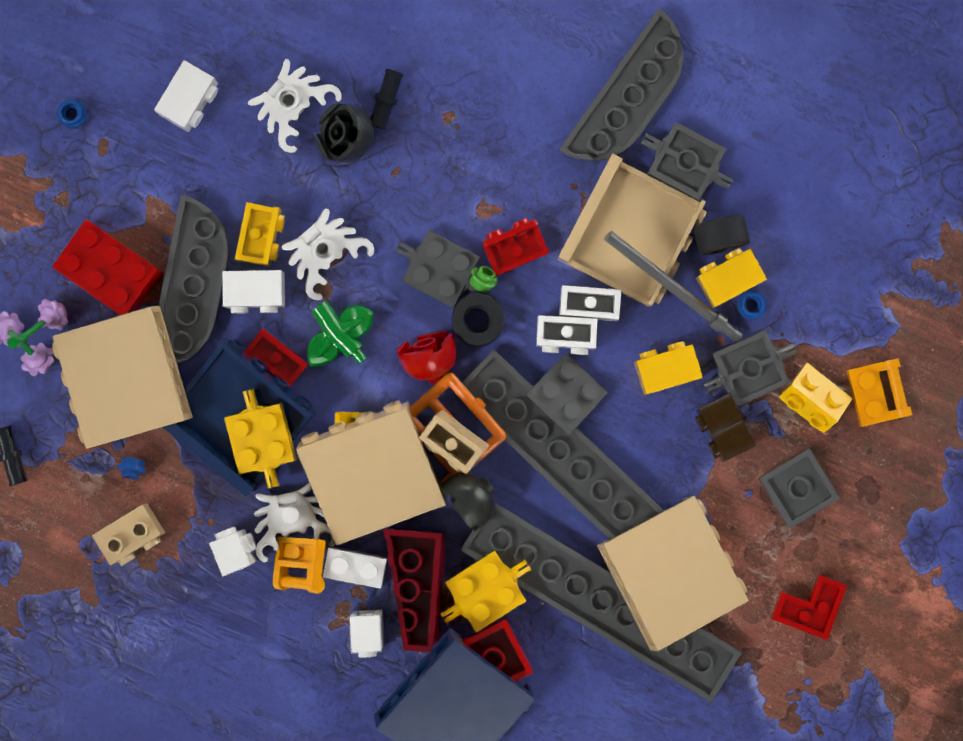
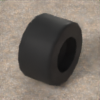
M731 215L713 219L696 225L693 228L698 252L702 256L730 251L750 243L743 215Z
M482 293L469 294L460 299L454 307L452 314L453 330L464 343L476 347L488 345L496 340L502 331L504 323L503 310L499 303L491 296ZM473 309H482L487 312L489 324L486 329L482 331L470 329L466 322L468 313Z

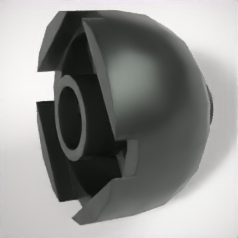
M340 103L333 104L324 111L318 124L322 125L320 134L316 133V142L321 154L325 158L339 163L355 162L365 156L371 148L374 137L372 121L365 112L352 105Z
M461 472L449 477L440 484L445 496H451L452 506L466 524L473 528L474 532L491 519L495 511V501L492 493L496 490L486 477L480 479L473 473L468 472L465 474Z

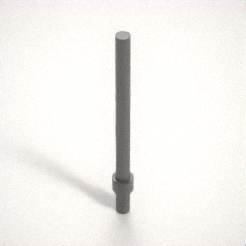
M613 231L607 233L604 238L607 243L708 321L707 324L716 332L721 331L735 343L741 340L743 334L727 322L728 318L721 312L713 311Z

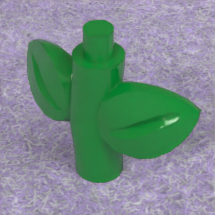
M325 301L311 312L323 331L314 335L309 342L307 358L310 366L318 367L329 364L338 358L340 351L347 358L352 356L358 365L367 358L361 350L363 345L357 338L363 337L372 326L374 314L370 309L360 305H352L347 307L338 318L329 302Z

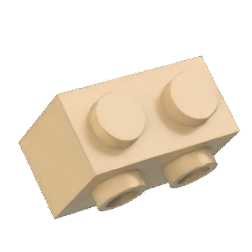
M443 410L434 416L419 437L427 449L435 454L439 453L448 460L447 462L452 468L459 472L463 471L465 474L474 467L489 446Z
M147 503L119 518L92 535L110 566L118 562L120 566H123L136 558L134 552L144 547L148 551L161 543L159 537L165 534V531Z

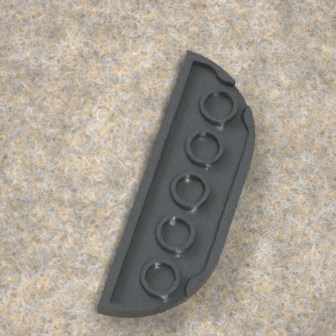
M660 8L559 149L560 153L586 162L608 160L612 153L617 156L636 142L671 93L681 74L684 54L680 34L675 24Z
M185 195L180 196L159 301L177 364L185 362L199 353L212 336L223 292L222 271H227L229 262L228 238L220 220L204 204Z

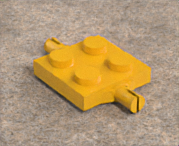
M255 389L243 391L247 409L239 414L224 418L238 473L264 471L267 488L279 486L275 468L281 464L297 460L283 403L271 406H258Z
M493 551L445 582L453 595L455 604L440 613L442 618L453 612V614L444 619L448 624V622L462 614V616L469 620L477 633L527 601L519 589L517 578L531 571L530 566L528 565L521 571H518L528 564L524 559V561L510 569L501 561L496 551Z

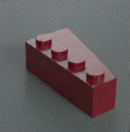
M385 528L383 530L387 541L388 560L392 571L393 590L397 601V614L403 650L429 652L439 641L447 532Z

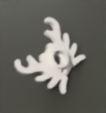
M285 59L278 80L267 92L249 100L248 105L256 106L264 103V106L259 111L258 120L262 121L269 113L267 122L268 132L273 134L275 122H278L279 146L285 152L295 153L297 148L295 146H288L286 139L289 136H299V132L290 127L288 123L291 120L297 121L302 111L310 107L309 99L311 97H315L322 106H325L326 101L324 98L327 93H334L336 96L335 100L338 102L342 100V94L339 88L331 84L310 87V83L320 80L318 75L299 79L305 73V67L298 68L288 76L290 61Z
M326 208L322 211L318 220L301 236L282 245L283 250L297 248L290 257L289 265H295L300 259L296 275L298 279L303 278L305 268H308L305 291L314 300H321L323 297L320 293L313 292V286L317 283L327 284V281L318 274V270L321 268L327 270L334 259L342 257V250L344 248L349 250L354 259L358 257L357 249L360 246L367 247V254L369 256L374 254L373 244L367 238H344V235L356 233L353 227L335 229L343 224V218L333 219L326 224L330 214L329 209Z
M310 482L301 489L290 493L274 496L261 493L256 494L255 497L258 500L269 503L268 506L262 507L254 513L256 517L267 514V517L260 521L255 528V532L258 534L265 526H268L267 533L255 548L256 556L260 561L264 563L268 561V557L262 553L265 546L270 545L275 551L279 550V545L275 538L276 534L281 533L284 537H288L294 532L303 534L309 526H312L314 529V539L320 540L322 533H329L331 535L329 546L334 547L336 545L328 525L316 519L315 515L324 517L321 508L311 505L318 503L316 496L305 497V494L312 490Z

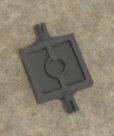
M677 122L674 123L669 134L662 141L646 133L641 144L656 151L654 162L647 175L697 201L700 200L706 187L712 182L724 187L726 190L729 189L733 182V179L718 172L720 161L726 148Z
M428 230L424 240L416 249L402 241L399 242L398 245L408 251L406 252L397 247L395 252L410 259L409 268L402 282L451 308L455 307L460 295L467 289L473 293L484 294L473 288L470 284L471 271L476 267L480 256L431 230Z
M766 330L711 354L717 367L718 377L703 383L704 388L715 384V386L706 389V393L709 394L723 387L732 396L738 407L789 384L790 382L784 371L783 360L798 354L797 349L786 353V351L795 348V344L791 343L781 349H777L771 343Z

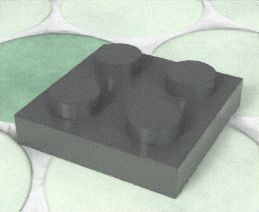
M565 353L526 395L569 435L608 392Z
M810 448L803 450L758 478L789 529L840 499Z

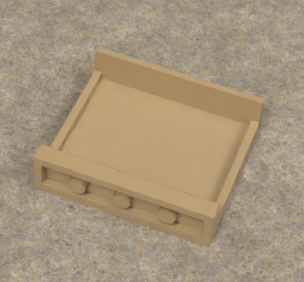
M612 153L557 260L613 289L621 290L622 294L650 308L654 302L660 303L667 289L604 240L605 236L609 231H613L673 278L680 265L676 261L680 251L686 252L693 240V237L689 235L693 226L701 224L707 211L703 210L706 202L703 200L699 202L621 162L622 158Z
M160 306L147 307L52 336L54 340L52 349L55 357L60 360L62 367L61 379L64 386L68 387L71 397L69 406L78 420V436L80 441L85 444L86 449L193 418Z
M395 401L383 407L384 411L376 414L368 411L357 416V421L345 424L342 421L330 426L328 432L320 435L317 432H312L301 438L302 441L299 442L296 451L336 546L446 505L447 496H445L439 485L423 443L419 439V433L409 411V402L401 404L400 401Z
M695 496L686 497L682 502L613 539L605 540L597 545L647 645L653 651H659L749 601L745 594L747 593V588L741 578L736 577L732 569L734 566L732 558L726 551L723 552L718 542L720 541L719 533L713 525L708 523L705 517L707 514L706 508L702 501L696 499Z

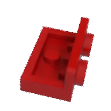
M524 218L513 223L514 229L503 233L499 229L485 236L487 240L482 242V246L496 277L549 255L536 219L530 222L528 218Z

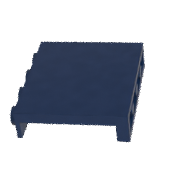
M226 338L219 340L217 349L185 388L193 418L162 428L246 497L254 491L265 475L264 471L238 473L224 418L239 414L247 409L242 392L255 389L258 406H271L283 403L292 442L317 412L312 409L313 404L302 395L297 397L289 390L290 385L279 376L274 378L266 371L268 369L266 364L256 357L251 359L246 355L242 344L233 338L230 340Z
M449 628L376 711L374 719L376 729L393 741H498L503 735H507L511 731L514 722L521 714L529 711L535 698L530 685L526 683L524 686H521L462 643L460 635Z

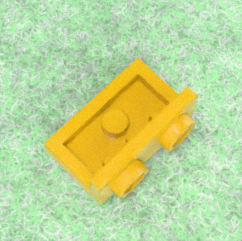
M246 202L235 260L268 267L271 265V260H277L279 244L275 243L277 232L282 233L285 223V215H281L282 210L280 207H268Z
M809 363L801 367L790 385L779 396L790 409L796 411L822 433H825L838 422L852 400L849 395Z

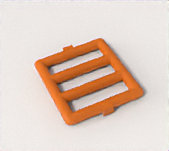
M447 373L410 406L409 411L419 436H421L426 428L416 417L428 406L435 414L443 410L453 417L438 400V397L450 387L492 434L485 441L489 446L474 465L475 467L506 439L507 434L485 410L486 404L481 398H475L455 374ZM433 453L449 472L439 482V485L449 477L461 473L448 464V460L442 455Z

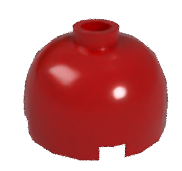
M434 331L417 336L418 342L410 345L409 341H406L397 348L396 352L403 369L412 378L422 381L427 380L428 383H436L444 377V374L452 369L456 361L457 350L453 334L447 335V331Z

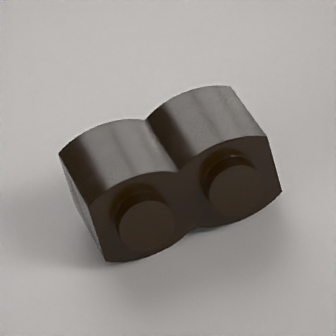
M730 394L696 409L698 416L694 417L702 433L707 431L711 442L707 444L715 459L719 457L722 462H725L756 446Z

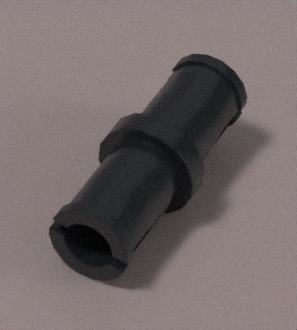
M391 69L385 70L380 91L374 97L376 103L370 118L373 127L386 130L392 107L396 106L398 101L395 98L401 79L404 76L402 73Z
M12 425L0 428V462L3 461L9 486L28 481L20 458L23 454L17 448Z

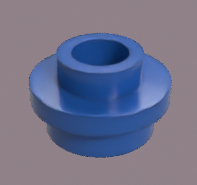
M68 99L58 107L57 117L65 127L78 128L85 122L87 110L80 101ZM73 109L77 110L76 118L69 119L68 113Z
M754 290L743 293L737 302V309L741 316L750 320L761 317L767 307L765 297L760 292ZM748 300L756 302V309L754 311L747 308Z
M123 457L121 464L117 465V470L122 472L121 476L127 479L138 480L139 476L146 475L147 471L144 468L145 462L136 458Z

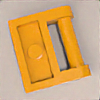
M899 358L846 370L860 427L913 415L911 406H907L898 367H901ZM887 370L896 406L895 410L888 411L879 375L880 371Z
M278 537L279 550L276 551L273 572V586L275 589H305L315 594L323 592L325 581L322 577L326 540ZM289 567L307 569V578L290 576L288 574Z

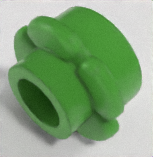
M487 266L475 267L471 271L470 284L480 292L487 293L498 283L495 272Z

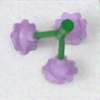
M42 300V304L38 305V310L41 313L38 323L23 334L20 331L24 329V324L19 321L16 313L9 315L3 311L0 314V344L4 343L12 349L21 346L26 351L21 356V361L23 362L21 368L23 371L30 372L32 376L47 372V369L55 361L52 357L54 352L53 349L46 348L43 343H39L37 347L34 345L29 346L27 338L41 327L46 328L48 326L50 329L55 328L62 331L65 328L64 326L68 324L65 306L55 300Z

